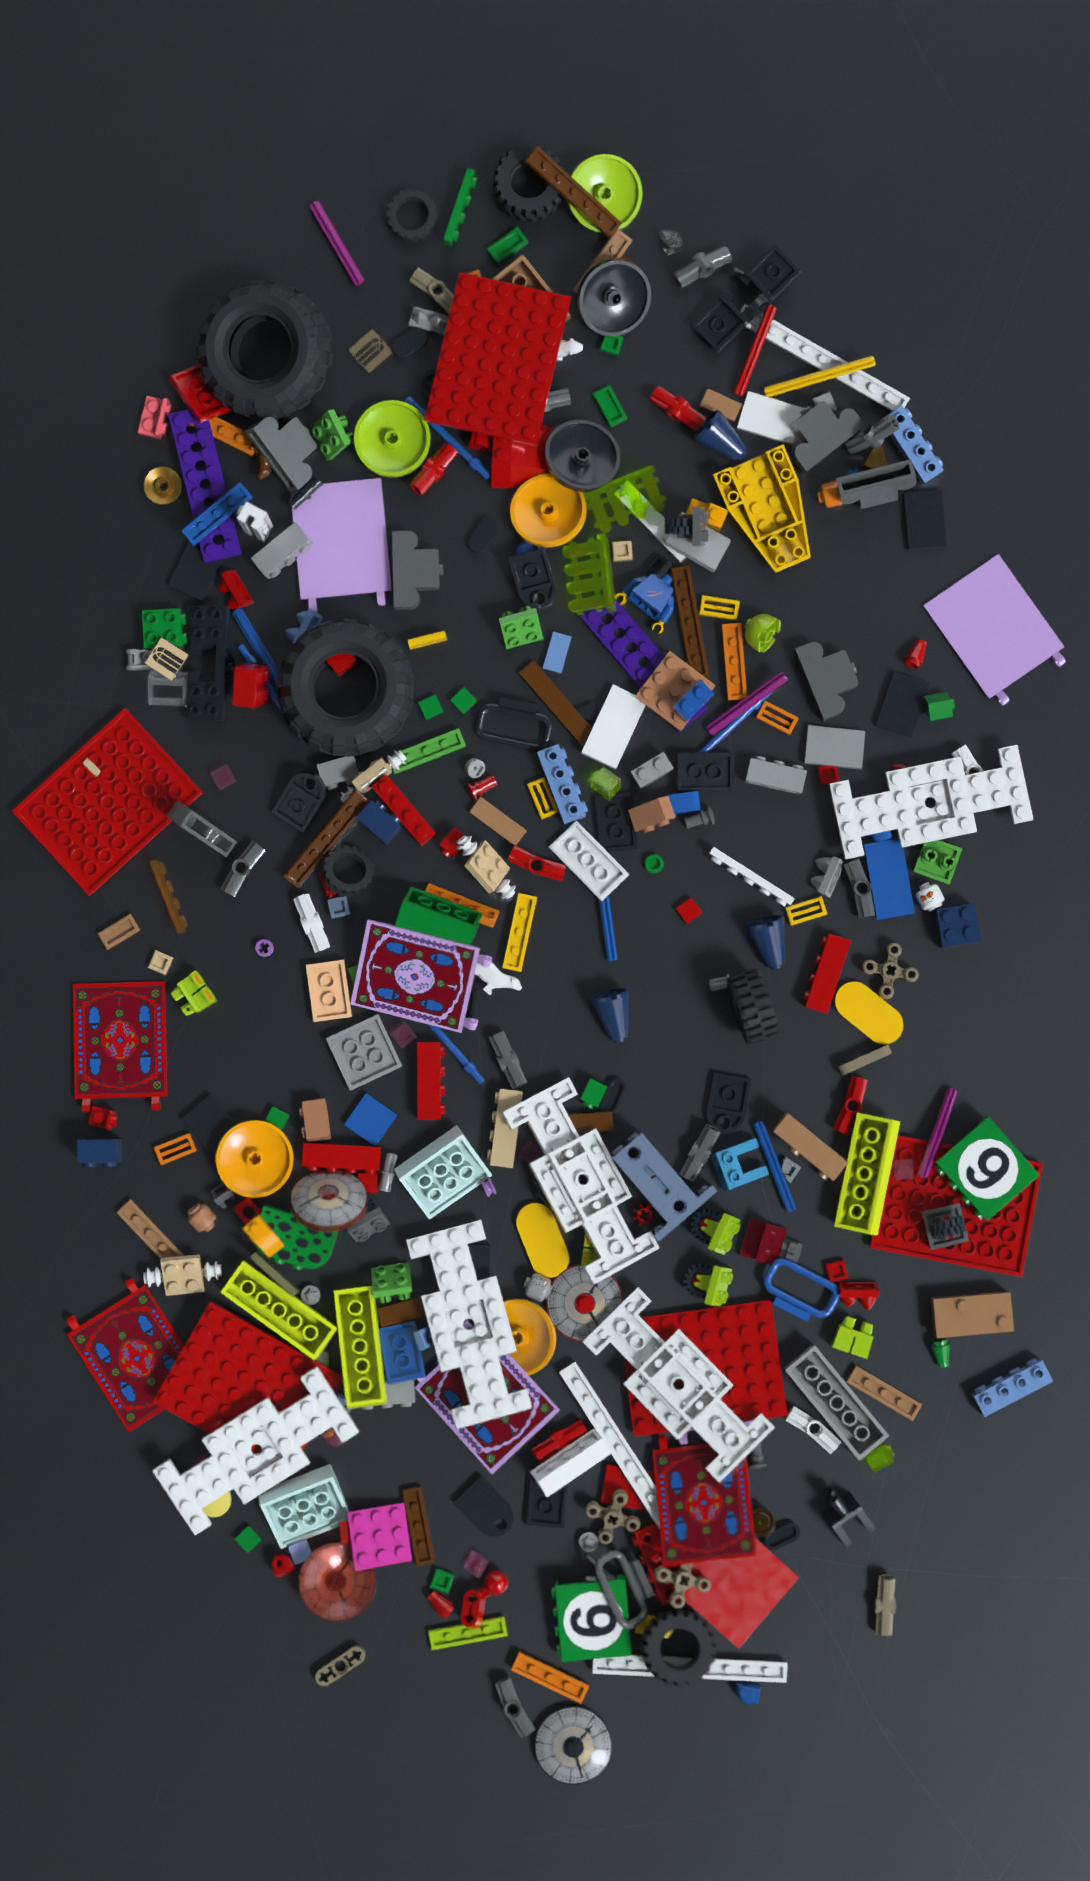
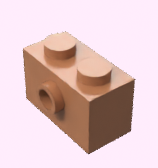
M669 796L657 798L628 810L635 832L643 830L644 833L653 831L655 830L654 826L662 827L670 824L669 820L676 818Z
M325 1098L302 1102V1108H299L300 1118L304 1119L305 1126H302L303 1138H307L308 1143L331 1140Z

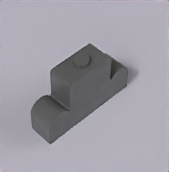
M821 401L813 407L807 406L800 412L801 416L791 423L792 429L803 442L791 449V459L801 473L806 472L862 429L865 424L858 414L850 408L841 410L835 415L825 401Z
M273 417L257 419L245 430L289 491L299 490L310 480L312 469L308 464L302 463V461L317 448V444L309 435V430L301 424L297 417L285 419L279 425Z
M910 459L836 478V483L843 504H851L859 500L861 509L898 500V490H907L916 485V474Z
M392 531L395 610H412L418 607L420 597L417 591L439 590L440 575H443V564H439L438 550L417 549L419 545L418 538L412 531Z
M811 642L795 648V656L822 722L838 716L845 708L844 699L838 695L856 688L859 684L855 675L857 669L854 662H850L845 650L822 658L823 647L817 642Z
M178 801L166 816L225 857L228 856L237 843L233 838Z

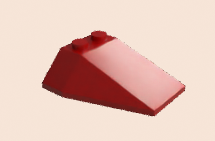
M542 424L537 446L493 437L491 488L512 489L521 486L535 476L550 474L544 460V449L550 434L555 428Z

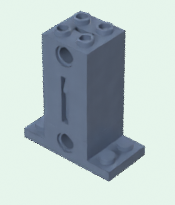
M635 1132L627 1139L628 1144L624 1147L620 1145L613 1151L614 1156L612 1158L667 1221L664 1224L660 1222L653 1228L655 1231L653 1236L659 1242L714 1195L717 1190L711 1184L709 1186L704 1184L697 1190L698 1195L696 1196L641 1132L639 1134ZM631 1147H635L638 1150V1155L634 1158L628 1156V1150ZM678 1200L682 1201L683 1208L681 1210H674V1203Z

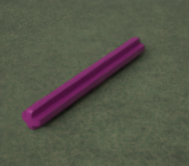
M313 202L309 206L353 284L355 286L360 285L364 282V278L320 202Z
M779 672L707 725L708 732L714 735L785 683L788 680L783 672Z
M948 1088L920 1165L918 1176L922 1178L929 1176L957 1095V1090L953 1088Z

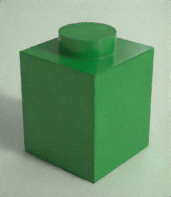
M947 692L924 696L926 714L930 721L953 717L952 709H955L954 699L950 698Z
M589 1079L580 1098L583 1100L582 1105L591 1109L594 1106L598 1108L607 1086Z

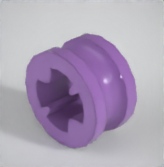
M264 939L257 942L255 949L258 955L267 957L273 953L274 946L269 940ZM262 943H264V945H269V947L267 948V953H265L264 951L262 953L260 952V949L262 948Z
M490 1178L486 1182L481 1181L488 1197L492 1193L497 1194Z

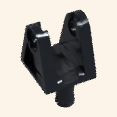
M833 1487L824 1491L823 1495L832 1506L822 1513L847 1549L854 1544L842 1528V1525L851 1517L858 1516L869 1533L876 1530L851 1492L841 1499Z

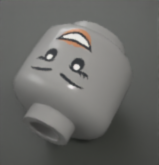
M534 1273L531 1278L527 1276L523 1287L526 1288V1296L541 1302L548 1298L553 1285H551L549 1278Z

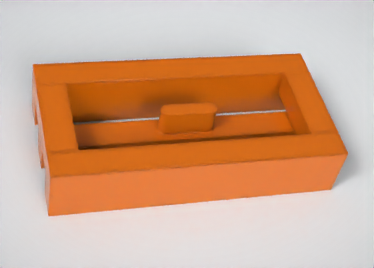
M764 701L756 719L789 736L799 719L767 701ZM768 707L788 717L789 719L793 720V722L790 723L780 718L779 716L765 710V708ZM762 714H765V715H767V716H769V717H771V718H773V719H775V720H777V721H779V722H781V723L787 725V726L790 727V728H789V730H788V729L782 727L781 725H779V724H777V723H775V722H773V721H771V720H769V719H767V718H765V717H763V716H761V715H762Z
M191 1133L154 1147L161 1165L197 1151ZM184 1139H188L189 1141L180 1146L160 1153V1149L175 1144ZM191 1146L192 1148L168 1159L163 1160L162 1158L165 1155H168L185 1147Z

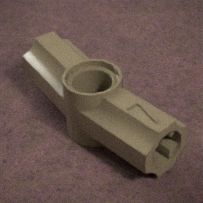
M420 268L415 270L409 282L429 295L433 301H436L450 314L454 295L446 288L442 281L436 280ZM436 287L443 290L439 295L434 294L432 291Z
M889 1574L878 1576L877 1596H875L874 1612L876 1613L875 1634L881 1636L892 1635L893 1614H895L896 1608L894 1597L895 1576Z

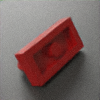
M227 570L221 574L223 578L219 582L218 591L232 592L226 602V605L230 606V610L247 607L254 603L235 570Z
M839 1282L840 1298L847 1307L852 1306L856 1299L860 1298L862 1305L868 1311L874 1305L876 1297H879L877 1282Z

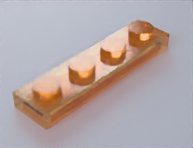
M157 859L151 861L150 865L178 934L187 932L185 927L188 924L185 916H181L178 909H181L178 899H174L172 891H174L173 885L170 880H166L164 875L167 873L165 865Z

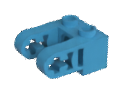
M756 1138L710 1154L723 1191L769 1175L766 1165L745 1173L742 1172L737 1156L758 1148L759 1145Z

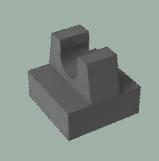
M224 1183L211 1190L214 1201L222 1208L227 1207L225 1203L227 1199L230 1198L233 1202L236 1201L233 1191Z
M784 1238L779 1257L798 1262L803 1244Z

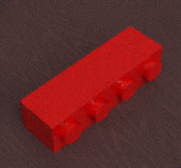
M387 774L372 786L373 790L421 847L436 836L435 831Z
M830 933L827 934V937L823 936L820 947L823 948L822 953L817 955L814 966H817L815 974L811 973L808 984H811L809 992L805 991L802 1002L805 1003V1008L828 1014L851 940Z
M417 1042L418 1120L441 1119V1115H445V1104H441V1096H445V1085H441V1077H445V1065H441V1058H445V1047L441 1046V1042Z
M303 1143L302 1166H307L306 1170L318 1171V1167H326V1171L337 1172V1168H343L345 1172L356 1173V1170L360 1169L364 1170L366 1174H376V1170H380L381 1147Z

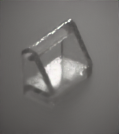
M150 670L148 675V704L187 706L189 672L171 671L176 674L171 681L156 670ZM154 685L182 686V698L153 697Z

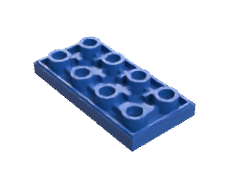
M893 839L864 844L876 920L915 914L904 848H901L900 840Z

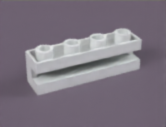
M246 502L244 506L241 505L236 514L238 516L237 520L246 534L252 536L254 532L257 539L265 543L274 526L266 512Z
M592 1429L530 1471V1473L536 1480L538 1487L548 1497L611 1453L600 1434L595 1429Z

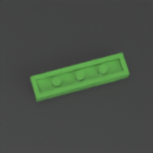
M458 728L402 750L401 752L407 758L404 761L406 765L401 763L399 765L400 770L393 768L394 773L398 774L466 747L460 729Z

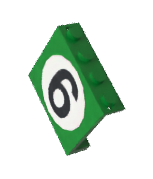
M986 1116L976 1128L939 1160H935L934 1163L937 1165L935 1169L941 1176L946 1175L948 1177V1184L955 1191L958 1189L961 1192V1199L967 1205L971 1204L975 1208L974 1214L980 1220L988 1221L1040 1175L990 1117Z
M621 1574L617 1575V1579L607 1581L624 1619L629 1621L625 1575ZM555 1580V1587H552V1598L557 1600V1606H553L554 1618H558L559 1625H555L556 1637H560V1644H557V1654L562 1656V1662L632 1656L630 1629H624L618 1624L599 1581L558 1585V1580Z

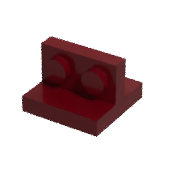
M750 1218L739 1255L771 1265L774 1260L779 1258L787 1229Z

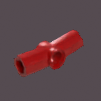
M660 386L653 391L650 397V401L665 410L668 416L676 421H681L695 432H697L706 419L691 408L684 398L674 396Z
M445 442L437 453L426 461L421 472L410 483L412 490L417 495L423 496L430 486L443 476L447 466L456 457L458 451Z
M517 846L513 847L507 859L534 875L558 881L563 880L567 866L542 859ZM540 861L542 868L539 871H534L531 868L532 862Z
M851 1076L846 1099L833 1129L848 1136L857 1113L862 1109V1101L868 1080ZM851 1100L857 1103L855 1111H850L847 1107Z
M580 1419L565 1429H559L549 1435L548 1439L531 1449L532 1454L540 1464L588 1433Z

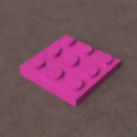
M403 1502L346 1512L355 1571L412 1561Z

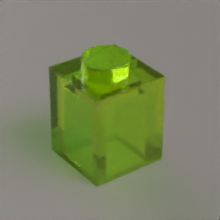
M603 766L599 771L597 770L593 773L591 787L610 801L621 788V779Z
M881 1443L868 1453L865 1459L873 1473L893 1463L892 1457L895 1455L889 1445L886 1447L884 1443Z

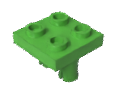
M334 409L328 410L310 427L326 461L333 459L348 445L354 444V437H352L354 434L352 432L346 434L343 429L348 424L347 420H344L346 417L344 415L337 417Z
M525 606L526 611L522 607L519 613L513 614L511 611H507L508 616H506L505 612L501 614L499 622L506 649L543 639L536 608L531 609V607Z
M940 840L923 843L913 872L950 885L962 848Z
M409 1262L371 1268L374 1298L379 1297L381 1303H385L384 1297H386L387 1303L390 1302L392 1299L391 1295L398 1294L400 1300H404L403 1294H405L406 1300L410 1298L412 1284Z

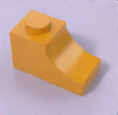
M692 498L686 514H693V507H706V511H709V521L705 525L720 532L728 510L715 504L701 502Z
M261 1215L257 1216L243 1228L254 1243L269 1258L284 1246V1243Z

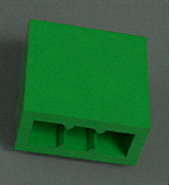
M180 608L142 611L145 650H154L161 638L178 649H184V644H187V633L183 631V625H186V614L182 613ZM158 647L157 651L164 650L165 648Z

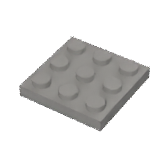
M379 1014L326 1038L350 1091L403 1067Z

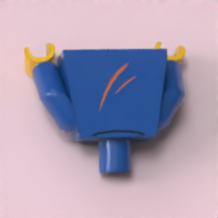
M651 574L649 577L634 578L623 589V593L615 595V599L617 600L619 596H623L624 599L619 605H624L628 599L655 621L659 619L657 623L653 624L652 630L655 625H660L661 631L658 633L660 634L663 631V624L667 623L674 610V598L671 595L674 590L669 586L672 578L668 574H664L661 579L655 574Z

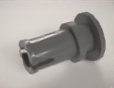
M707 806V811L701 810V813L684 817L687 828L689 829L700 824L707 825V822L710 821L712 824H715L712 809Z
M760 1442L750 1452L751 1457H749V1460H751V1465H748V1468L758 1469L767 1466V1464H763L762 1459H764V1456H762Z

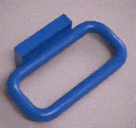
M786 1258L774 1260L763 1280L765 1289L774 1295L772 1304L807 1322L811 1315L818 1318L829 1316L840 1297L839 1289L833 1282ZM779 1266H785L830 1289L832 1297L824 1310H818L774 1287L771 1284V1279Z

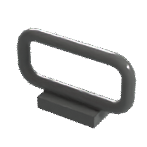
M609 1551L597 1559L595 1572L618 1624L624 1629H631L646 1619L648 1608L644 1599L650 1598L654 1593L639 1559L627 1561L624 1554L620 1551ZM613 1558L618 1559L640 1608V1614L630 1621L624 1619L603 1572L604 1563Z

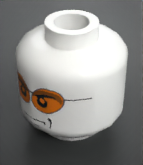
M928 882L919 887L920 891L917 892L916 898L923 910L931 912L943 906L944 896L938 885H930Z

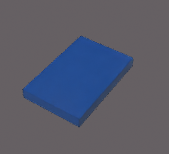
M416 1321L379 1328L381 1351L388 1385L426 1377L422 1352L419 1350L413 1334L418 1331Z

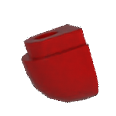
M471 432L468 447L480 452L490 453L493 446L491 436Z
M279 1554L273 1558L272 1569L275 1577H284L296 1571L292 1559L287 1555Z

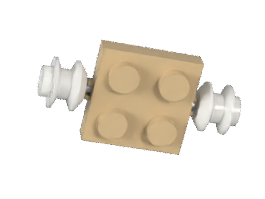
M394 749L393 756L387 755V763L382 758L374 760L366 771H361L355 775L352 781L356 787L355 789L363 795L366 794L386 774L388 776L393 772L391 770L392 767L400 770L399 765L401 763L406 765L404 761L407 758L400 750L396 752ZM348 786L346 793L340 792L342 794L340 799L343 802L353 792L354 789Z
M472 836L460 838L457 842V850L462 848L463 856H471L464 865L489 894L493 891L496 893L501 892V899L511 898L515 894L514 889L516 886L509 885L510 879L503 880L510 869L505 861L486 840L477 847V842L472 843L470 841Z
M200 1254L161 1258L162 1272L158 1267L152 1272L147 1268V1272H144V1283L151 1287L152 1283H156L159 1286L164 1281L166 1296L204 1292V1275L208 1281H210L211 1277L219 1280V1276H222V1267L215 1261L214 1265L210 1266L207 1262L204 1268H202Z

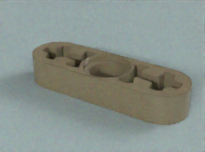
M887 1044L838 1066V1070L841 1076L892 1054L891 1049Z
M354 1645L317 1671L315 1676L316 1682L320 1686H328L362 1663L366 1655L364 1648L360 1645ZM353 1651H360V1659L357 1657L351 1660L352 1665H350L348 1659L353 1655ZM339 1660L344 1661L346 1664V1668L343 1671L335 1668V1663ZM331 1666L332 1671L336 1674V1676H334L333 1673H331L328 1676V1681H326L325 1679L321 1680V1672H323L324 1674L328 1673L330 1671V1668L328 1667Z

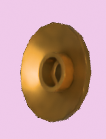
M157 467L151 470L144 481V491L147 497L152 502L160 505L175 501L182 489L181 479L178 474L167 467ZM162 484L167 485V488L165 490L160 489V486Z

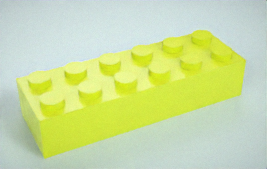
M857 1113L834 1227L878 1235L900 1121Z
M242 1261L221 1291L227 1298L314 1360L319 1358L338 1331L337 1325L298 1297L291 1296L277 1282L247 1261Z
M372 1286L334 1291L347 1408L354 1409L388 1404L376 1299L373 1297Z

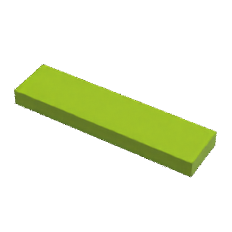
M504 1616L484 1619L482 1625L474 1630L463 1624L428 1630L431 1650L508 1636Z

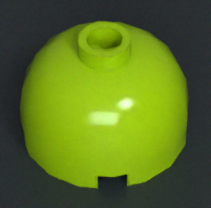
M759 614L749 619L745 624V639L748 645L758 652L767 651L775 641V638H772L775 632L779 633L780 620L768 614Z

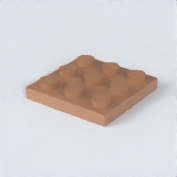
M669 651L635 698L681 732L689 720L685 723L672 710L673 706L700 680L711 690L716 685Z

